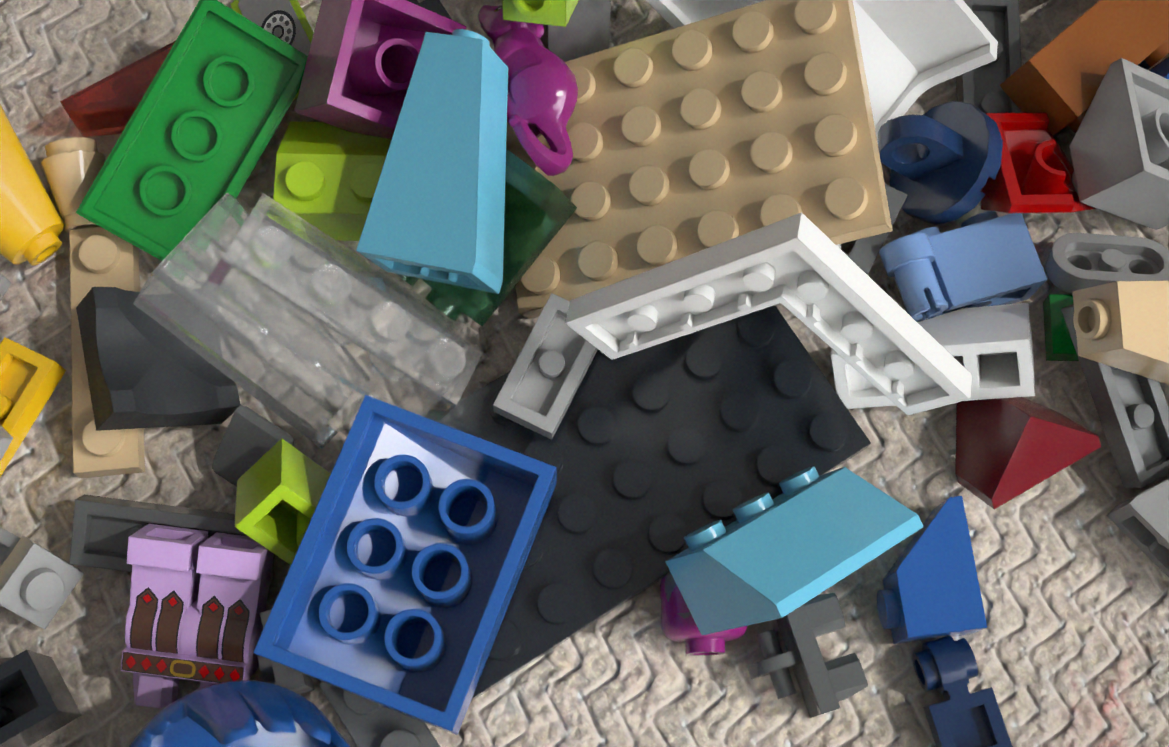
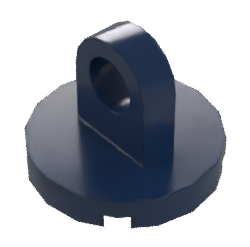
M950 101L934 106L923 115L899 116L884 123L877 133L880 160L891 169L890 187L908 195L901 209L914 218L934 225L956 221L974 209L986 195L980 190L986 184L988 177L995 180L1001 166L1003 140L998 125L992 118L971 103Z

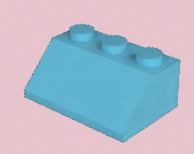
M812 466L779 482L783 493L774 499L767 492L735 507L733 512L737 520L724 527L721 520H717L691 532L684 537L688 549L665 562L701 635L783 618L923 528L924 526L918 514L846 467L819 475L815 466Z

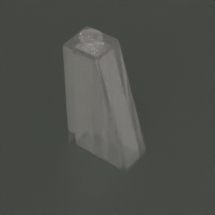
M226 193L155 268L133 303L321 449L339 431L348 436L365 395L370 393L379 380L241 204L229 193Z

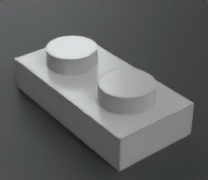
M551 293L493 404L495 413L551 440L598 350L565 324L570 301Z

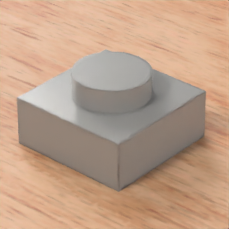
M22 536L0 567V605L35 625L46 629L84 573L72 564H69V562L27 537Z

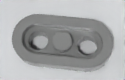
M1068 233L1062 235L1054 242L1045 264V270L1048 278L1055 286L1070 294H1073L1072 291L1116 281H1169V250L1162 244L1147 238Z

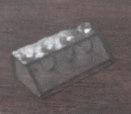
M264 193L198 292L363 396L368 395L436 422H439L458 405L482 356L479 333Z

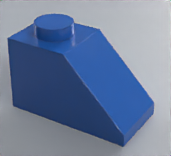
M962 496L949 497L933 509L923 523L924 527L917 531L882 580L884 589L877 591V610L883 629H891L893 644L939 639L945 636L970 635L987 628Z

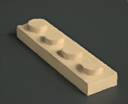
M102 227L69 230L73 473L79 478L144 473V428L96 431L76 307L92 287H117L123 290L140 292L139 248Z

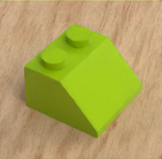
M290 121L276 153L272 211L284 239L359 241L392 139L353 133L324 122Z

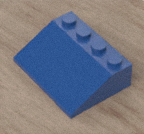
M365 395L253 653L458 735L556 487L557 467Z

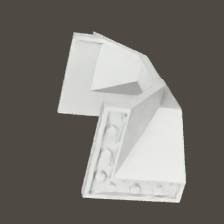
M765 0L646 1L673 28H677ZM853 0L877 143V133L880 127L888 120L904 116L918 97L926 90L997 59L998 41L963 0ZM802 212L570 300L565 321L566 325L613 360L781 303L906 415L969 400L971 396L972 374L841 250L842 244L835 245Z

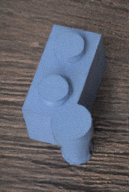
M996 211L983 212L965 220L961 224V228L940 233L938 227L925 228L898 238L879 250L887 276L895 278L906 311L916 322L962 308L1007 305L1029 299L1048 280L1022 213H1011L998 217Z

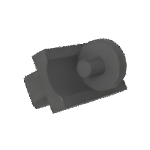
M835 593L817 595L783 618L776 619L787 650L786 653L782 651L775 629L756 635L764 660L747 666L751 679L770 674L777 698L781 699L797 693L788 669L792 667L810 718L839 709V701L845 700L868 687L862 665L855 653L824 662L816 637L846 627L845 618Z

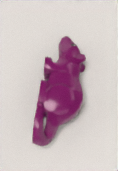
M483 5L478 14L480 26L486 35L493 40V51L508 66V122L513 127L518 140L530 158L547 176L562 174L567 170L573 158L572 145L566 125L574 112L577 102L578 87L575 75L561 58L543 46L540 40L544 35L542 24L503 20L502 6ZM539 136H544L550 149L538 140Z

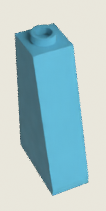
M456 29L452 35L432 32L425 33L356 251L386 272L499 294L503 282L508 66L490 48L488 39L476 32Z

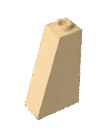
M1116 281L1072 291L1074 304L1073 322L1077 336L1078 356L1169 385V281Z

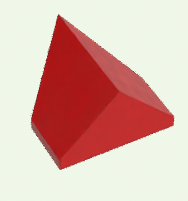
M986 113L997 123L1003 140L1001 166L995 180L988 177L986 184L981 189V192L986 194L981 200L982 210L1004 213H1071L1097 209L1080 202L1072 183L1074 168L1047 128L1049 124L1047 113Z

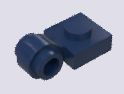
M945 636L923 643L922 651L912 654L916 676L925 692L936 689L939 694H943L945 699L944 701L923 707L936 747H1013L993 688H984L969 693L967 687L968 683H970L969 679L978 676V668L974 653L965 638L954 640L951 636Z

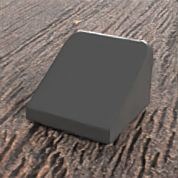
M240 405L235 410L215 454L212 469L216 474L237 487V480L281 438L294 446V439L291 435L249 407Z

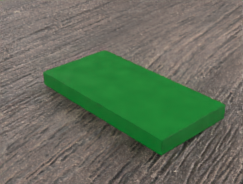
M199 0L76 213L191 277L297 95L308 56L218 0Z

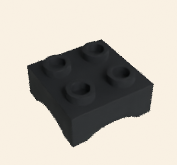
M92 287L76 307L96 431L222 424L241 405L238 388L230 373L224 352L221 321L222 304L218 287H196L172 292H134L117 287Z

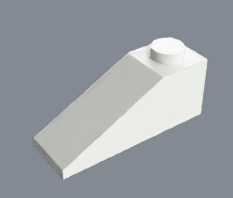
M1029 303L962 308L917 322L972 374L971 396L969 400L965 401L1035 396L1034 354ZM831 349L830 355L836 392L847 409L896 406L837 352Z

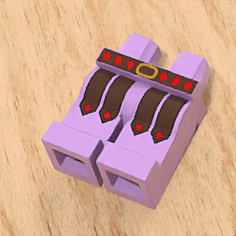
M148 524L128 537L127 564L132 565L130 605L125 624L126 648L122 651L121 671L133 672L134 703L136 705L153 708L167 707L177 700L179 679L201 681V689L217 683L249 680L259 668L258 655L253 652L263 631L260 613L266 611L274 553L249 536L216 532L208 539V531Z

